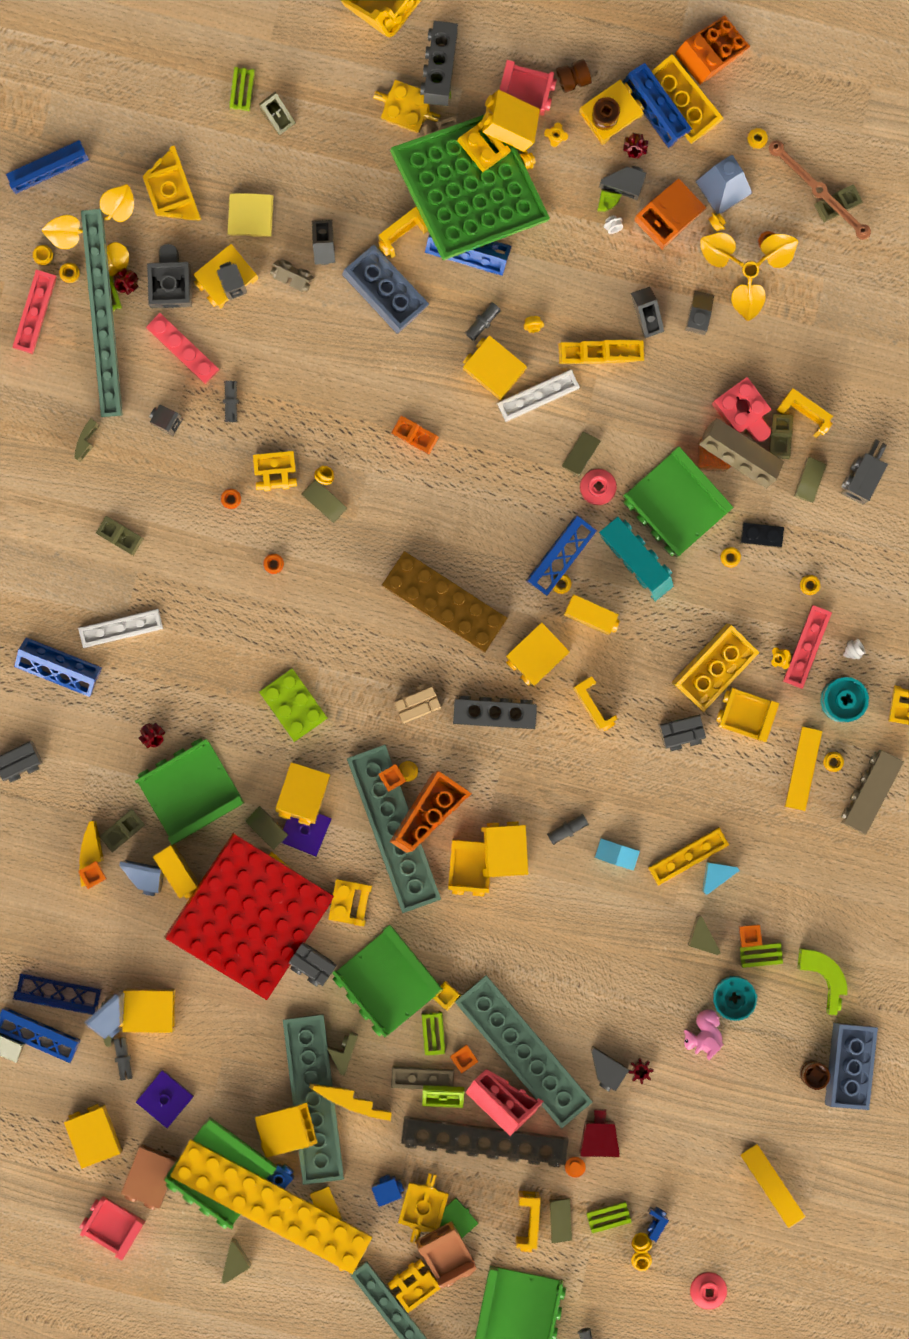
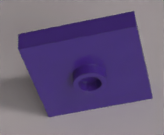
M318 813L315 824L310 823V826L299 823L297 818L291 817L287 819L283 830L288 836L281 843L317 857L332 818Z
M162 1070L136 1103L164 1127L168 1128L194 1095Z

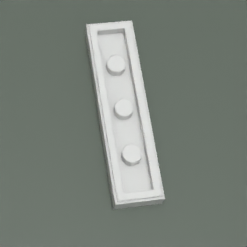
M572 369L504 399L498 402L497 405L505 422L580 389Z
M159 609L80 627L78 630L82 646L87 648L161 630L163 625Z

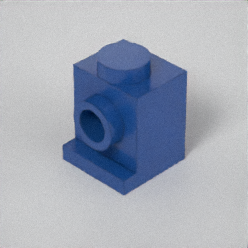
M278 1163L277 1169L272 1175L268 1176L267 1180L285 1189L294 1179V1175H292L293 1170L286 1164L282 1166ZM280 1176L283 1182L277 1183L275 1178Z

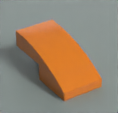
M400 416L391 432L394 436L428 455L439 438L434 433L403 416Z

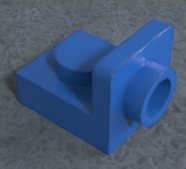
M650 1207L648 1210L649 1214L657 1218V1220H652L647 1231H649V1238L657 1242L669 1220L666 1217L667 1213L658 1207L655 1209Z

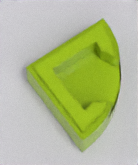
M601 190L597 211L605 212L614 208L618 204L621 194Z

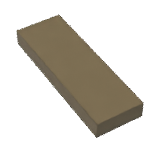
M392 1066L391 1088L423 1089V1085L453 1087L454 1069Z

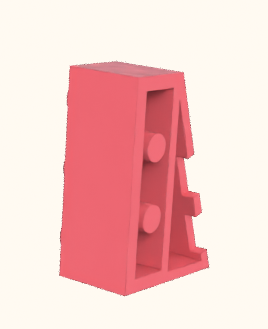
M487 1069L472 1082L466 1091V1094L510 1136L533 1116L543 1103V1100L532 1098L526 1094L527 1091L514 1088L509 1085V1081Z

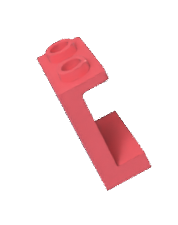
M507 60L499 90L539 108V115L544 116L545 110H550L552 99L549 98L550 90H555L557 79H554V72L550 71V74L516 66L514 61Z
M103 1196L100 1201L96 1199L90 1208L93 1212L90 1218L85 1217L79 1227L82 1229L80 1236L83 1237L85 1235L114 1252L116 1254L115 1257L122 1261L143 1227L145 1220Z

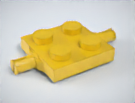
M395 80L388 94L375 91L373 99L384 102L381 119L419 133L426 119L438 122L441 115L430 111V104L424 103V95H420L421 89Z
M428 1173L426 1185L409 1182L398 1223L406 1225L413 1230L410 1242L413 1243L415 1238V1244L421 1232H432L440 1228L449 1193L434 1187L436 1174H433L432 1177V1173Z

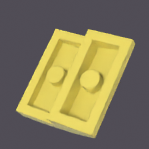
M246 193L230 194L228 235L271 236L274 196Z

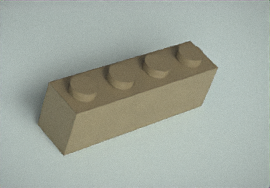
M718 418L706 428L699 444L708 452L714 454L766 489L777 480L784 464L783 460Z
M883 750L873 753L869 761L871 763L869 770H865L860 778L862 784L859 789L853 791L850 798L853 801L850 807H846L841 815V818H843L842 824L864 835L870 829L904 761Z

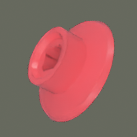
M590 470L581 479L580 492L583 498L590 504H606L612 500L616 493V481L612 474L606 470ZM597 482H600L603 486L600 491H597L594 487Z
M712 1272L702 1273L691 1284V1298L700 1308L715 1309L726 1299V1283L718 1274ZM707 1288L713 1289L712 1295H706Z

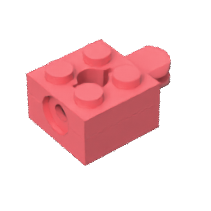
M748 377L712 403L725 423L739 433L747 430L756 442H763L770 436L771 429L762 417L767 415L772 409Z

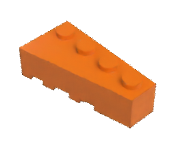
M440 771L433 772L389 842L406 853L412 852L472 793Z

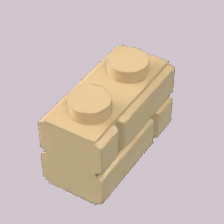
M426 683L416 687L417 692L409 695L407 691L396 696L398 700L394 701L403 724L441 709L432 686L428 687Z

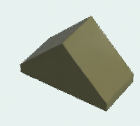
M276 92L259 103L261 112L279 135L296 124Z
M700 915L697 916L688 945L715 955L721 954L704 919Z
M234 1238L230 1242L221 1283L224 1284L251 1267L250 1260L237 1239Z

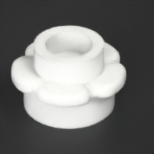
M611 216L606 219L604 228L609 234L617 233L623 228V220L621 217Z

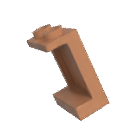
M141 1144L121 1194L125 1195L124 1198L129 1201L136 1202L138 1200L143 1202L144 1206L149 1209H160L168 1189L166 1186L167 1182L164 1181L165 1176L178 1158Z
M452 1221L416 1240L418 1251L421 1256H424L438 1281L440 1289L452 1286L457 1280L468 1277L477 1270L472 1255Z

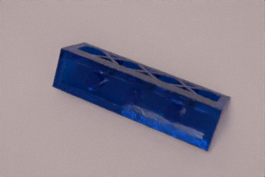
M21 973L17 990L14 991L13 1000L93 1015L98 1010L102 989ZM24 979L32 980L37 988L31 992L22 990ZM47 983L52 984L57 991L51 996L45 995L41 989ZM67 987L73 988L77 994L71 1000L66 999L61 992ZM87 991L95 992L94 1004L86 1003L81 995Z

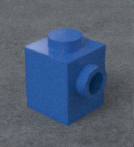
M389 1174L378 1178L379 1182L371 1186L378 1207L401 1199L402 1192L404 1191L401 1180H397L395 1175L390 1177Z

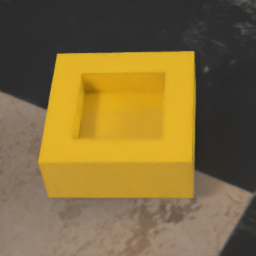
M444 981L441 985L443 990L433 999L448 1011L461 994L447 981Z

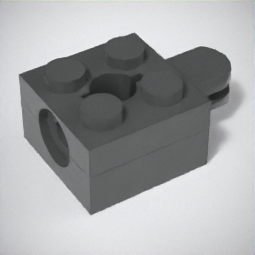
M165 244L159 250V263H147L148 304L151 309L192 307L191 266L189 262H179V252L175 246Z
M877 439L874 440L868 453L861 457L858 456L857 459L855 458L850 467L853 470L851 475L846 476L841 485V488H843L842 495L862 505L870 501L888 466L887 463L880 460L887 444L882 443L875 457H873L879 444Z

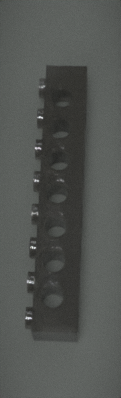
M404 1116L401 1144H405L406 1148L411 1149L423 1146L427 1151L446 1149V1153L458 1154V1151L466 1152L467 1156L472 1157L484 1154L489 1159H499L500 1156L507 1157V1160L511 1162H519L520 1159L528 1160L529 1164L540 1165V1162H546L548 1166L560 1167L561 1164H566L568 1137L517 1130L510 1136L501 1128ZM424 1129L429 1133V1136L426 1139H420L417 1136V1132ZM441 1132L447 1133L449 1135L448 1141H439L437 1138L438 1134ZM461 1135H467L470 1141L468 1144L462 1145L458 1142V1138ZM483 1137L490 1140V1144L487 1147H481L478 1142ZM507 1140L511 1146L507 1150H502L499 1147V1143ZM528 1143L531 1145V1149L529 1152L523 1153L519 1149L520 1145ZM545 1145L550 1146L552 1149L549 1155H542L540 1153L541 1147Z

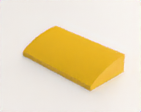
M673 54L651 71L692 128L689 133L684 135L691 144L724 119Z
M727 623L671 683L704 712L760 652L731 624Z

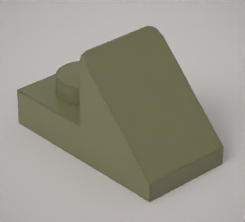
M350 1032L349 1036L345 1035L341 1046L345 1048L344 1051L330 1046L327 1048L340 1075L345 1076L358 1037L356 1033Z

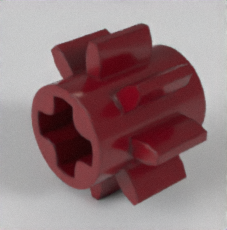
M632 133L630 137H625L623 151L628 153L629 158L639 159L642 154H647L649 141L644 140L643 134Z
M123 268L113 276L116 279L114 286L120 293L126 292L129 295L139 287L136 284L139 278L133 270Z
M156 722L154 724H145L141 728L140 733L142 736L138 739L147 748L150 746L156 748L164 741L162 735L165 734V731Z
M639 1058L636 1064L630 1062L633 1068L628 1073L634 1074L632 1077L633 1082L639 1079L642 1085L643 1080L646 1078L651 1081L649 1073L654 1072V1069L647 1067L650 1061H646L644 1064L641 1058ZM640 1066H642L643 1069L646 1070L642 1073V1076H639V1074L635 1072L639 1070Z

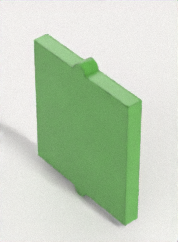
M455 1198L445 1207L440 1227L452 1221L461 1238H463L479 1223L469 1213V1209L465 1208Z

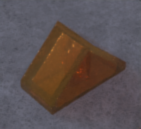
M701 439L699 440L697 467L701 471H727L731 467L699 445Z

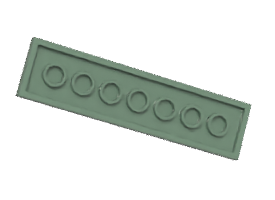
M386 745L347 758L402 914L441 900L422 844L412 852L406 853L389 842L408 813L409 808L401 786L388 792L378 775L393 766Z
M487 975L455 1001L536 1099L543 1100L542 1107L561 1129L593 1102Z
M324 1014L283 1019L293 1106L307 1103L318 1142L310 1147L299 1149L303 1185L344 1180L335 1103L309 1088L310 1084L333 1087Z

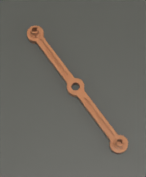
M776 140L770 143V154L776 157L779 156L812 188L814 197L822 198L855 230L858 239L866 240L870 237V227L866 224H860L827 192V186L823 182H817L784 150L782 142ZM818 187L823 188L821 193H817L816 189Z

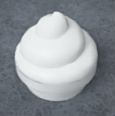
M859 639L855 641L850 640L847 643L843 656L860 659L866 651Z

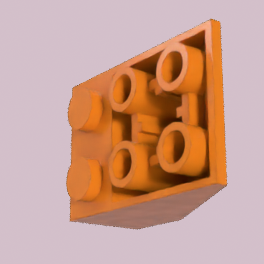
M724 15L685 40L675 54L701 85L749 49L750 45Z
M677 179L636 215L634 221L663 250L707 207L680 179Z

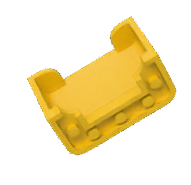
M421 0L340 1L365 22L390 38L399 31Z

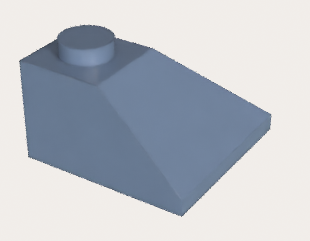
M733 155L716 164L696 181L716 214L725 212L752 194L746 176Z
M128 860L120 861L119 866L137 889L143 890L142 894L155 896V893L161 892L164 874L160 867Z
M118 992L85 1021L87 1026L104 1039L108 1036L114 1037L121 1030L119 1026L123 1023L124 992Z

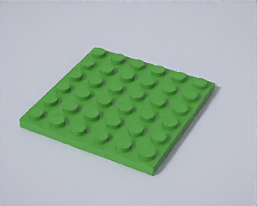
M484 115L390 149L442 260L548 222L550 219L516 148L502 142L511 149V152L482 172L457 141L460 136L481 122ZM480 131V135L497 154L499 152L485 133Z

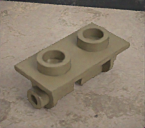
M282 259L273 263L275 267L270 272L274 279L285 284L291 278L290 286L301 292H307L310 287L308 283L315 278L310 275L309 271L302 268L298 270L292 267L290 262Z

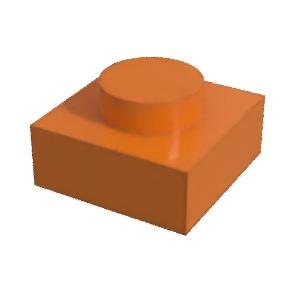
M397 764L378 774L388 792L406 782Z
M98 861L78 871L87 889L107 879Z
M760 924L739 926L741 947L762 945Z
M467 1044L450 1055V1058L461 1074L479 1062Z

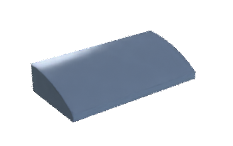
M372 245L343 271L342 275L397 334L429 305L375 245Z
M833 1022L828 1068L830 1081L826 1086L825 1105L837 1108L869 1110L877 1027Z

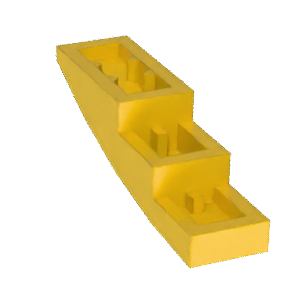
M643 340L561 342L558 344L559 364L644 361Z
M310 1084L309 1086L310 1089L327 1100L350 1111L368 1117L391 1121V1112L372 1109V1101L353 1098L354 1091L351 1089Z
M758 1144L740 1155L788 1228L806 1217Z

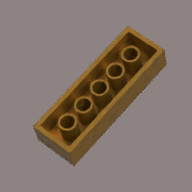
M406 551L402 553L382 584V587L483 653H486L508 619Z

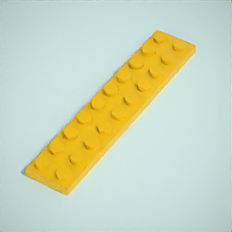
M192 1139L189 1140L170 1175L171 1178L351 1274L355 1271L372 1239L370 1234L275 1185L273 1182Z

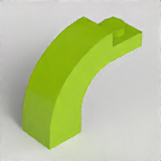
M799 948L797 968L799 970L818 972L824 977L828 986L826 1013L837 1015L838 1010L841 1011L842 999L839 998V995H847L848 992L846 979L841 968L834 960L819 951Z

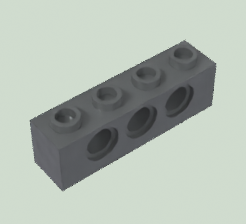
M434 21L433 29L429 28L428 41H431L430 47L426 46L425 59L429 60L428 65L424 64L423 77H426V83L421 84L420 95H424L425 104L448 106L458 23Z
M459 696V699H455L453 724L535 729L537 704H533V700H520V703H512V699L500 698V702H492L491 697H479V701L471 700V696ZM477 705L481 710L480 715L472 717L468 712L469 707ZM496 706L500 708L501 715L498 718H492L489 715L491 707ZM512 708L520 709L521 717L514 720L510 717V710Z

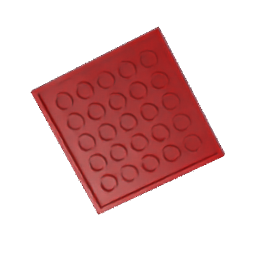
M232 833L164 938L265 1000H268L289 968L290 960L302 942L305 943L332 903L334 896L240 836Z

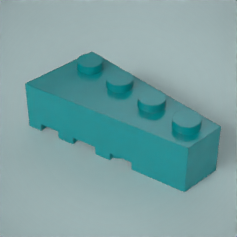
M617 517L599 532L600 536L619 559H623L622 562L629 572L636 574L635 577L643 588L650 590V597L656 602L674 587L670 576L672 572L665 564L661 565L657 561L659 557L652 549L649 551L644 546L646 543L639 534L635 536L631 532L633 529L625 519L622 521Z

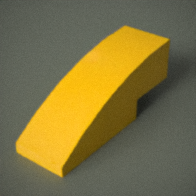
M96 820L88 823L80 850L79 870L95 861H104ZM80 876L81 887L86 886Z

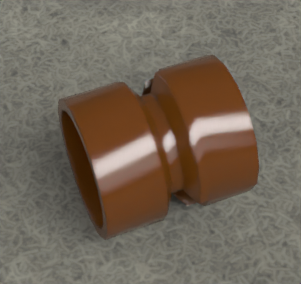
M584 58L572 62L571 67L566 64L556 68L558 80L564 93L575 90L577 85L584 87L592 84L591 75Z
M603 97L595 103L592 112V122L598 129L610 130L617 124L620 114L618 103L610 97Z
M809 1060L801 1066L800 1077L809 1088L821 1090L828 1085L830 1072L821 1062Z

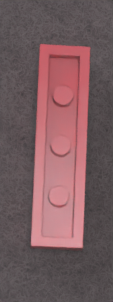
M40 270L35 271L13 343V349L30 354L34 353L57 278L56 275Z
M161 313L146 327L205 385L219 371V368Z
M815 605L811 606L783 682L803 689L832 612Z

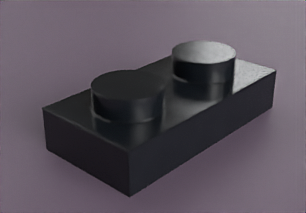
M743 522L740 543L782 548L784 527Z

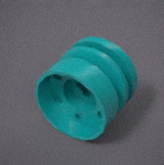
M729 976L723 978L716 985L713 991V1002L717 1012L722 1017L730 1021H740L748 1018L754 1012L757 1005V994L747 979L740 976ZM732 992H736L737 995H740V998L737 999V1003H733L732 1000H729V997L732 996Z

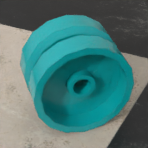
M849 677L830 681L825 685L820 696L822 711L835 722L846 723L859 719L864 715L869 704V695L865 686L860 681ZM845 696L847 698L845 704L841 701V697Z

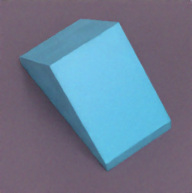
M601 838L594 858L634 871L640 851Z
M706 862L703 893L705 895L709 894L740 871L738 867Z

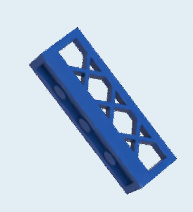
M646 63L628 73L622 83L629 85L632 90V97L635 101L638 99L643 105L644 115L668 148L672 147L679 138L689 133L692 128Z
M78 140L11 171L6 176L10 182L11 189L17 194L88 161L89 158L81 141Z
M429 234L425 253L441 257ZM494 241L483 245L484 247L475 248L451 257L448 260L503 276L512 246ZM495 250L505 251V254L498 253Z
M574 516L526 579V582L548 596L597 530L579 516ZM580 525H583L590 531L585 539H577L576 531ZM583 541L581 545L578 547V542ZM575 542L576 551L574 554L565 556L564 546L567 543ZM555 559H563L561 571H552V562ZM544 575H550L551 584L547 589H544L537 583Z
M27 637L18 649L14 666L88 697H91L95 682L102 670V667ZM22 657L28 659L31 665L22 663ZM40 666L48 667L51 672L43 671ZM60 674H66L70 680L62 679ZM79 681L88 683L89 688L82 687Z
M7 1007L3 1008L0 1013V1033L71 1063L81 1041L80 1039ZM4 1020H8L15 1024L16 1029L8 1031L1 1027ZM26 1028L33 1031L35 1037L30 1039L24 1038L20 1029ZM44 1036L51 1039L54 1045L49 1047L42 1046L39 1037ZM62 1044L72 1049L69 1057L60 1053L59 1045Z

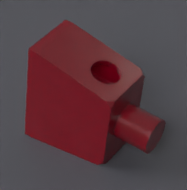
M594 1109V1121H585L579 1150L580 1157H620L616 1126L614 1121H606V1109Z

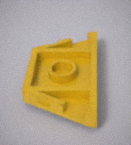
M173 145L142 176L156 216L200 221L201 217L175 145Z

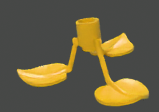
M128 184L111 188L102 194L99 201L100 209L104 214L108 215L104 217V221L110 220L113 217L117 222H123L131 216L134 208V197ZM61 215L50 220L42 228V232L56 247L70 249L78 243V233H82L83 229H79L80 223L76 217ZM111 242L108 246L106 245L109 276H114L118 271L126 268L129 262L128 250L119 242Z
M722 232L704 236L700 240L701 251L711 265L725 267L730 258L742 267L744 276L748 278V286L743 284L737 286L732 292L731 302L735 310L746 321H750L758 315L766 299L765 291L761 285L755 284L751 286L752 278H755L759 273V266L766 259L769 265L774 268L787 266L792 261L798 244L796 238L787 234L770 235L765 238L760 247L765 256L757 263L754 261L743 263L732 256L736 249V244L730 235Z

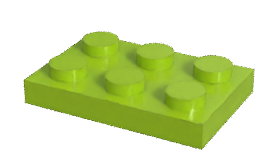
M293 668L259 691L294 742L328 719Z

